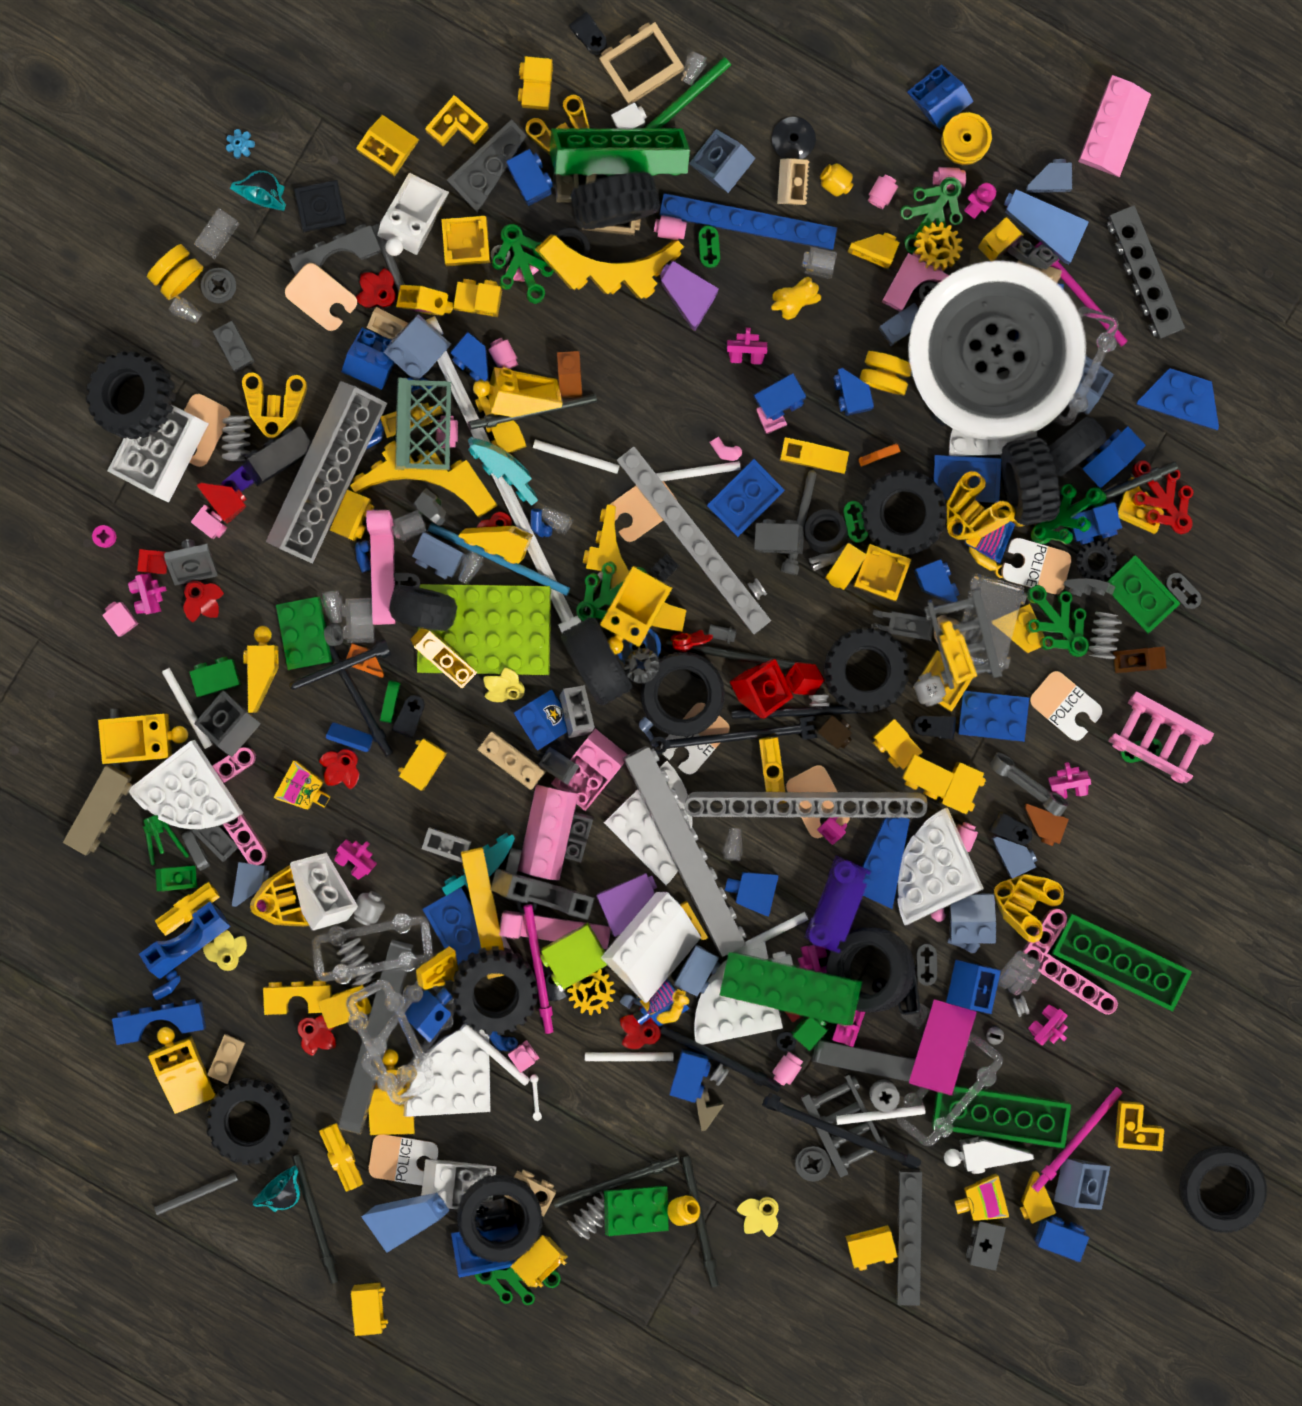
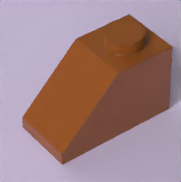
M557 352L561 399L582 397L580 352Z
M1025 803L1024 809L1036 835L1042 837L1041 842L1051 846L1054 845V842L1060 844L1069 819L1053 815L1046 810Z

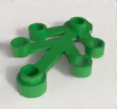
M947 177L942 180L940 186L926 189L916 187L913 190V197L917 201H923L926 197L940 195L936 202L915 207L909 205L901 207L900 214L905 220H909L913 216L927 214L914 234H910L904 239V246L908 252L914 253L919 248L914 245L910 246L909 241L911 239L918 240L916 238L919 232L922 233L924 226L929 228L935 219L937 227L940 222H943V228H946L943 207L947 201H949L951 210L948 216L950 222L953 225H958L962 222L963 216L959 212L957 197L962 191V185L957 178ZM949 184L954 185L952 191H947L946 189ZM918 191H923L922 197H916ZM906 209L911 210V213L908 216L903 215V212ZM955 214L959 215L957 221L952 220V216Z
M508 224L501 231L503 244L498 254L493 257L492 266L497 270L502 269L506 263L505 257L512 247L514 257L506 274L500 279V286L506 290L510 289L519 267L528 288L526 293L528 301L538 304L543 300L545 290L541 285L535 283L529 265L539 269L545 277H550L554 271L546 262L523 252L521 245L533 250L535 256L541 257L535 249L542 242H536L523 236L520 227L515 224ZM509 233L514 234V235H515V238H514V239L509 238V237H508V234H509ZM500 259L503 264L498 265L495 260ZM544 267H549L551 272H546ZM508 279L510 281V284H504L503 280ZM537 293L539 297L533 298L531 294Z
M1066 484L1061 490V494L1064 497L1057 517L1051 522L1045 521L1037 524L1031 532L1032 540L1038 544H1046L1050 540L1061 541L1063 544L1070 543L1073 539V534L1069 530L1062 529L1059 532L1053 530L1059 526L1076 528L1082 532L1088 531L1091 527V522L1086 517L1082 516L1078 519H1073L1072 517L1090 505L1096 508L1101 507L1106 501V494L1099 488H1091L1088 490L1086 498L1069 509L1077 491L1072 485Z
M607 562L602 566L600 597L595 601L594 591L600 582V578L595 573H591L585 578L584 601L578 604L576 609L577 616L582 621L587 618L604 619L608 611L599 608L605 604L612 605L624 583L622 581L611 589L612 576L617 571L615 563ZM607 565L612 567V572L607 571ZM635 567L647 574L646 570L642 567ZM590 577L595 579V584L590 583ZM585 607L591 609V614L586 613ZM614 616L612 617L611 622L614 624H619L620 620H616Z
M1040 585L1031 587L1027 592L1028 600L1033 604H1038L1053 623L1032 619L1026 624L1027 631L1030 633L1038 631L1062 633L1066 640H1054L1051 636H1046L1040 641L1041 648L1044 650L1052 648L1068 649L1069 653L1075 657L1085 655L1089 649V643L1083 636L1084 620L1086 618L1085 610L1078 608L1072 611L1071 617L1075 621L1073 633L1069 628L1072 594L1064 591L1058 595L1057 600L1061 604L1059 616L1046 600L1047 592L1045 588ZM1034 591L1038 593L1037 599L1033 598L1032 594ZM1063 594H1065L1068 597L1067 602L1063 601ZM1077 611L1081 613V619L1076 617ZM1032 622L1036 624V630L1031 628ZM1046 639L1050 641L1049 647L1045 645ZM1075 642L1079 643V645H1080V649H1079V650H1076V649H1075V647H1074Z
M511 1267L507 1270L490 1271V1275L487 1277L483 1276L482 1273L475 1274L479 1283L490 1284L500 1296V1301L504 1304L512 1301L513 1293L508 1289H504L497 1279H506L520 1295L525 1305H531L535 1301L534 1293L526 1290L519 1281H523L522 1278ZM557 1270L551 1273L556 1276V1280L551 1282L547 1277L543 1281L545 1286L555 1288L559 1285L561 1276ZM504 1293H509L510 1299L504 1300L502 1298V1295ZM527 1294L531 1295L532 1301L526 1302L524 1296Z

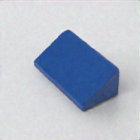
M337 723L331 724L326 735L328 740L364 752L370 750L373 741L370 734Z

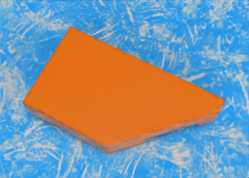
M894 444L860 457L858 461L862 467L900 452L898 444Z
M352 643L346 659L369 649ZM376 657L352 666L384 678V673Z

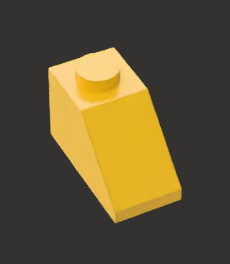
M1037 1170L1033 1171L1021 1199L1023 1207H1020L1024 1219H1029L1032 1224L1056 1214L1045 1186L1038 1193L1031 1187L1040 1177Z

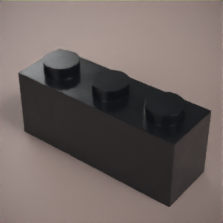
M300 426L294 430L292 427L288 428L280 434L282 437L277 441L273 438L263 445L264 449L258 452L255 449L246 455L247 460L242 466L257 487L306 456L312 442Z

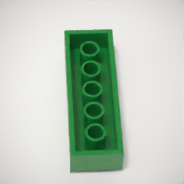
M551 129L550 156L555 174L563 176L570 174L586 176L604 174L611 176L635 172H649L651 175L688 174L690 149L683 129Z
M1071 913L1068 914L1067 923L1057 937L1050 952L1172 1012L1192 971Z
M729 952L719 996L850 1026L853 1025L862 981L738 952Z
M955 1085L952 1096L936 1091L931 1126L933 1129L1065 1148L1071 1104L1067 1101Z

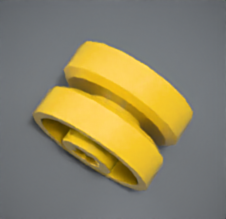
M968 112L954 116L945 126L941 137L942 149L946 157L960 165H970L981 160L991 144V129L987 121L980 115ZM963 136H969L971 139L969 142L963 140Z
M182 244L177 245L166 253L147 274V278L155 286L162 284L160 292L168 300L173 299L184 291L204 268L195 258L188 260L190 253Z
M868 351L865 363L876 370H862L859 379L870 387L904 396L908 384L896 376L910 377L912 373L910 363L893 355Z

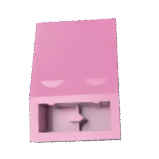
M594 729L570 759L579 765V768L567 785L558 778H555L551 784L557 789L577 793L576 804L586 811L625 763L623 757L628 754L597 729Z

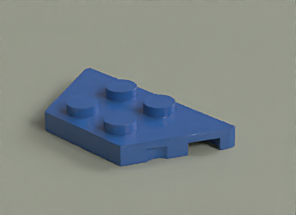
M1171 368L1136 402L1138 406L1216 431L1219 428L1212 382Z

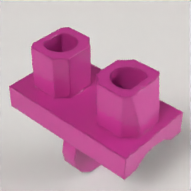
M990 183L981 184L978 190L975 189L968 199L971 202L964 211L974 219L981 210L986 212L993 204L992 200L996 196V188Z
M746 328V334L737 333V340H727V352H729L730 362L742 363V353H751V363L762 364L764 354H767V342H759V335L750 334L751 328Z
M151 573L135 576L136 579L129 582L128 586L132 594L140 592L142 600L134 602L136 613L153 614L161 612L159 602L163 601L161 593L167 591L166 586L159 588L158 581L152 579Z
M1069 762L1064 763V769L1057 771V776L1048 778V783L1052 792L1058 793L1066 799L1068 798L1067 789L1075 788L1076 796L1088 795V785H1091V779L1087 771L1080 772L1079 767L1070 768Z
M346 839L336 850L338 853L334 859L335 862L340 866H345L348 861L353 863L355 867L351 873L358 880L365 874L368 875L377 865L370 858L373 854L367 850V847L370 845L368 841L362 846L357 841L352 844Z
M814 945L800 947L803 957L798 958L799 967L823 973L827 972V965L820 967L818 960L827 957L825 948Z
M1048 1005L1042 1012L1049 1019L1048 1023L1043 1027L1038 1021H1034L1028 1028L1033 1036H1035L1034 1039L1042 1046L1048 1039L1053 1044L1059 1037L1063 1041L1067 1039L1063 1033L1068 1027L1063 1021L1068 1015L1061 1009L1058 1010Z
M855 1012L853 1025L837 1024L832 1040L853 1047L865 1012Z

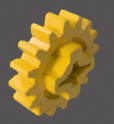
M934 222L930 224L929 228L924 226L922 233L919 232L916 238L918 240L914 243L915 247H919L914 252L915 255H921L918 260L919 263L925 261V268L933 265L934 271L939 266L943 271L946 270L947 264L953 267L955 264L954 260L958 261L960 258L958 253H961L963 247L958 246L962 239H956L958 231L952 233L950 231L951 225L943 228V222H940L938 227H936ZM937 244L941 245L940 249L936 248Z
M602 969L589 975L593 976L592 981L584 983L580 980L573 984V988L567 989V992L573 993L569 997V1001L575 1000L576 1003L573 1007H582V1014L586 1009L589 1010V1015H592L593 1010L600 1014L601 1007L603 1006L605 1009H608L609 1007L606 1002H613L614 1000L610 997V994L615 993L614 989H610L614 981L608 982L609 974L601 975ZM600 980L604 982L606 992L600 989ZM596 982L595 991L598 993L592 994L589 1000H587L588 991L585 988H590ZM576 989L581 991L584 996L582 1002L577 996ZM593 1000H602V1002L597 1005H590L591 1001Z

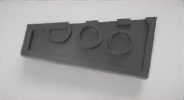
M511 119L447 179L452 187L477 213L508 167L506 161L515 156L527 135Z

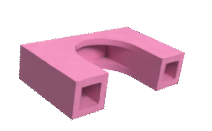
M908 253L882 303L901 312L917 286L925 282L941 283L950 275L944 273L940 266L936 271L933 270V265L925 268L926 262L919 263L918 261L921 255H915V253L911 255Z

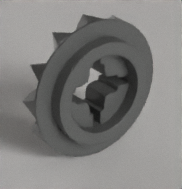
M213 268L203 276L201 290L209 301L225 303L233 297L236 291V280L228 270ZM212 279L217 282L226 279L222 285L226 292L224 293L219 289L214 291L215 285Z
M638 648L635 651H630V655L625 659L624 670L627 677L636 683L649 682L658 672V657L648 648ZM637 659L642 662L646 660L644 663L646 672L640 668L636 670L638 667Z
M810 1146L803 1148L797 1154L795 1166L798 1174L803 1179L814 1182L823 1179L828 1174L831 1161L825 1150L820 1147ZM808 1156L813 1160L821 1158L817 1163L818 1172L813 1167L805 1168L809 1164Z

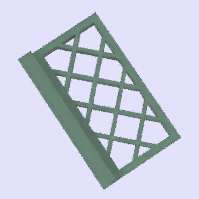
M398 378L395 470H449L451 382ZM411 386H421L426 393L417 401L411 394ZM426 386H432V388L428 390ZM436 387H446V396L441 401L431 393ZM427 395L437 403L429 412L420 404ZM415 406H418L426 414L418 422L411 417V410ZM439 406L446 413V417L440 423L431 415ZM427 417L437 425L429 433L419 425ZM410 421L414 424V426L411 429ZM416 427L425 435L417 444L410 438V433ZM438 428L445 434V440L440 445L430 437ZM427 438L436 447L428 456L419 447ZM415 449L424 457L419 464L409 463L410 454ZM439 450L445 456V465L435 464L430 457Z

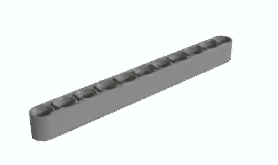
M692 792L686 798L684 809L688 815L693 817L918 818L926 813L927 798L918 792ZM692 800H696L700 803L701 806L699 808H693L690 806L689 802ZM718 800L723 804V807L715 808L711 802ZM740 800L745 804V807L737 808L734 806V802ZM764 801L767 807L761 809L756 806V802ZM786 801L789 807L783 809L779 807L778 802ZM809 801L812 806L805 809L801 807L800 802ZM824 801H831L834 806L827 809L823 807L822 803ZM847 801H853L856 804V807L853 809H849L844 805V803ZM875 801L879 806L875 809H870L867 803ZM897 801L901 806L898 809H892L889 803ZM914 801H920L923 807L915 809L911 804Z

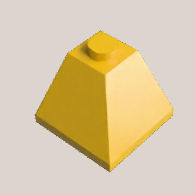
M877 234L851 243L847 253L889 269L899 242L895 241L896 237L891 234Z

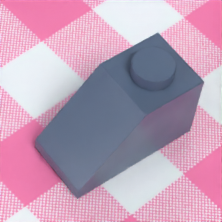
M1054 159L1053 163H1049L1026 187V193L1070 192L1072 190V163H1066V159Z
M915 303L879 327L880 332L890 346H893L911 333L915 317L919 311Z
M997 836L991 838L1010 878L1013 879L1036 868L1034 862L1037 859L1032 849L1028 850L1025 846Z
M238 862L232 906L236 907L259 890L264 881L269 879L270 871L266 870L267 865Z

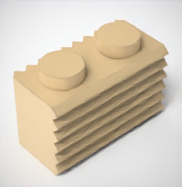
M780 159L777 204L805 205L807 203L805 200L808 194L806 192L808 190L806 187L808 186L807 177L809 176L807 174L809 172L808 164L810 163L808 160Z

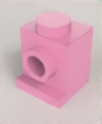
M760 407L756 409L765 434L787 426L783 416L774 421L772 419L766 420Z
M203 505L191 523L210 538L215 539L216 536L220 538L227 527L221 523L222 518L214 511L208 513L210 508Z
M527 1040L508 1053V1056L520 1073L539 1059Z

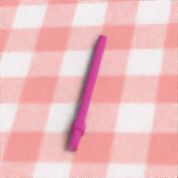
M1040 241L1035 248H1038L1043 243ZM1058 259L1051 267L1062 271V280L1122 347L1128 340L1059 263L1060 259Z
M528 904L523 907L540 1001L538 1009L540 1017L543 1019L544 1031L546 1034L554 1032L551 1019L553 1012L552 1006L549 1005L533 907L532 904Z
M1116 1087L1054 1161L1049 1166L1046 1165L1041 1171L1042 1175L1031 1186L1033 1190L1038 1193L1048 1180L1051 1181L1056 1176V1171L1122 1095L1123 1092Z

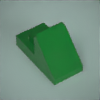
M196 866L155 869L157 891L197 888Z

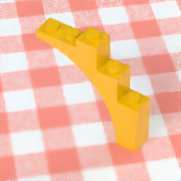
M550 235L535 250L572 290L576 288L578 290L581 289L588 282L586 278L589 277L604 294H614L622 286L620 283L623 282L637 298L642 299L644 297L646 299L654 293V287L657 285L652 277L659 276L664 269V265L669 261H675L681 255L680 250L684 246L678 240H672L661 250L645 258L621 263L600 262L584 257L567 247L555 235Z
M395 440L384 447L385 451L382 454L386 461L384 463L382 460L371 466L372 471L366 475L364 473L357 475L352 479L354 483L350 485L354 492L358 494L371 486L387 481L402 479L422 480L439 485L455 493L471 507L479 518L498 506L467 460L464 462L462 460L457 461L450 466L452 470L449 472L447 470L426 469L395 470ZM426 450L424 453L428 456L431 452ZM436 453L430 457L435 464L443 465ZM420 454L417 457L418 461L415 462L410 455L409 463L419 464L424 457Z
M607 505L606 509L602 508L600 521L604 522L602 531L598 530L596 543L600 544L599 548L590 547L589 551L585 550L583 563L587 564V569L602 571V566L607 562L615 563L617 571L612 576V589L627 578L629 570L621 557L616 541V506ZM607 565V571L612 572V567ZM664 602L652 626L682 632L686 610Z

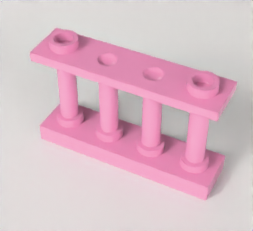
M1136 691L1128 701V704L1133 709L1120 736L1117 734L1112 735L1109 742L1113 744L1112 746L1122 752L1127 751L1170 774L1174 781L1187 783L1192 779L1193 775L1186 771L1199 745L1209 743L1214 733ZM1146 713L1152 716V722L1140 746L1128 741V738L1140 715ZM1165 723L1171 727L1172 732L1158 757L1147 750L1160 724ZM1185 734L1191 737V743L1179 767H1176L1167 762V759L1178 737Z

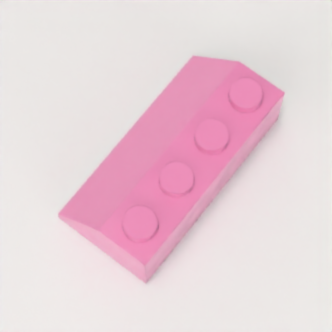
M1112 75L1108 81L1078 162L1120 177L1151 94L1132 82Z
M536 784L518 871L550 880H560L578 796L577 793Z

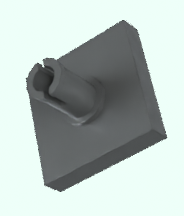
M188 539L181 543V550L164 553L165 562L174 585L218 576L208 544L195 546V541Z

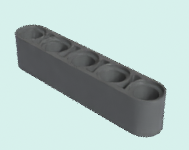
M821 1039L815 1044L812 1061L816 1063L904 1081L910 1080L916 1060L915 1058L856 1046L851 1047Z

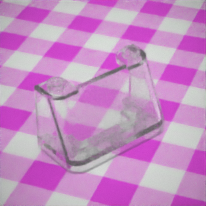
M973 573L969 583L970 589L980 588L1002 673L1003 669H1008L1011 657L1007 655L1020 605L1025 604L1027 592H1024V587ZM971 590L968 591V596L972 595ZM965 608L961 623L978 617L976 608ZM972 629L960 632V634H963L966 645L979 642V639L983 638L981 630ZM982 650L969 653L973 665L985 663V660H989L987 651L982 652Z

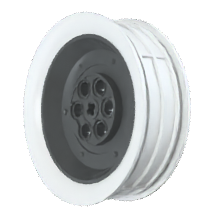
M1002 261L984 262L968 266L953 273L939 283L926 297L915 317L911 330L909 344L910 365L916 386L923 400L931 411L945 424L960 433L978 439L1010 440L1040 430L1053 421L1068 405L1082 376L1085 361V336L1074 304L1052 279L1033 268L1021 264ZM990 324L996 325L998 328V332L994 336H990L985 332V328ZM1011 330H1016L1020 337L1017 341L1013 342L1008 340L1007 333ZM974 340L982 343V348L977 352L969 348V344ZM996 346H1000L1001 351L1004 352L1003 355L999 354V357H994V352L991 351L992 348L995 349ZM1019 351L1025 354V360L1022 363L1014 362L1012 356L1015 352ZM978 362H985L988 365V369L984 373H978L975 370V365ZM1005 367L1009 370L1010 374L1006 379H1000L996 373L999 368Z

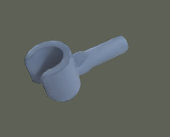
M644 717L638 725L651 742L654 736L649 729L653 724ZM655 742V745H653V747L656 748L657 746H659L657 742Z
M978 943L952 944L970 953H976L980 947Z
M629 993L624 994L620 1000L621 1004L629 1009L633 1003L642 1006L638 999Z

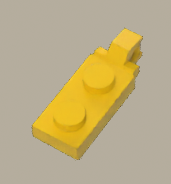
M420 403L428 412L434 407H429L428 403ZM418 406L411 410V417L416 422L426 415ZM439 406L431 415L434 417L443 414V410ZM396 412L381 416L386 437L396 436ZM427 417L419 425L424 427L430 425L429 423L433 421ZM410 421L411 429L414 426V424Z
M947 620L940 623L944 634L939 636L940 643L954 683L958 684L976 677L977 674L963 634H960L959 629H953L951 621Z

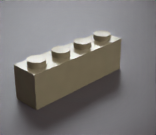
M110 764L105 766L63 843L85 856L90 854V852L94 853L101 842L98 840L100 834H105L111 824L108 821L112 813L116 815L122 803L119 800L123 794L126 796L130 791L132 784L129 782L132 777Z

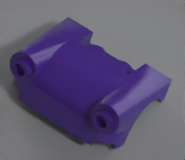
M835 856L814 916L811 917L805 932V939L816 946L836 953L840 952L841 949L837 948L840 940L845 942L867 886L866 883H863L865 875H870L871 870Z

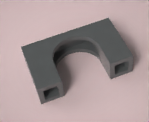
M496 869L490 889L511 899L526 903L531 901L587 920L594 898L578 891Z

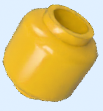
M838 163L829 164L820 175L821 186L836 197L843 193L845 195L848 194L853 187V183H851L852 173Z
M687 1195L671 1200L667 1208L669 1219L677 1226L696 1222L700 1215L699 1203L694 1197Z

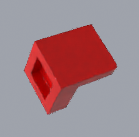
M139 549L137 571L166 574L167 564L164 553L167 552Z
M795 663L784 677L793 694L814 695L824 682V678L815 664Z

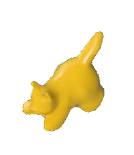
M806 277L792 288L784 287L778 289L773 293L772 299L776 302L771 306V309L781 310L782 317L786 320L793 319L803 306L815 304L821 300V295L817 294L819 286L812 282L810 277Z

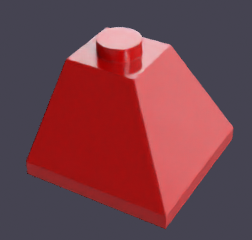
M204 483L197 485L227 524L247 507L244 503L247 499L239 489L235 491L232 487Z
M776 659L748 669L730 681L739 702L761 719H765L794 698Z

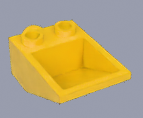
M494 367L490 382L480 379L473 386L474 393L477 396L485 397L488 395L491 413L516 417L562 406L558 379L512 371L509 368Z
M632 567L600 624L616 634L607 640L615 655L622 651L623 639L640 647L672 589L635 567ZM614 616L620 619L617 625L611 623V619ZM633 627L639 629L637 636H633L630 633Z
M260 626L254 631V638L258 642V646H247V650H244L243 654L244 664H248V713L258 712L279 668L278 646L267 645L272 633L266 626Z
M168 714L98 720L102 764L169 758L172 756L171 740L180 744L188 738V731L183 726H176L170 731ZM154 721L158 724L156 730L151 729V723ZM156 743L160 746L158 752L153 751V745Z
M163 1027L158 1031L157 1039L165 1047L150 1052L148 1057L157 1079L176 1114L211 1100L216 1095L192 1036L173 1043L175 1038L174 1031L169 1027ZM186 1046L190 1052L184 1054L181 1048ZM167 1055L169 1061L163 1062L161 1056Z
M392 1049L385 1050L382 1060L385 1068H380L378 1074L384 1077V1082L378 1083L376 1081L369 1106L370 1135L415 1134L414 1116H404L407 1088L410 1087L413 1078V1067L394 1068V1065L398 1062V1054ZM405 1075L406 1081L400 1082L398 1076Z

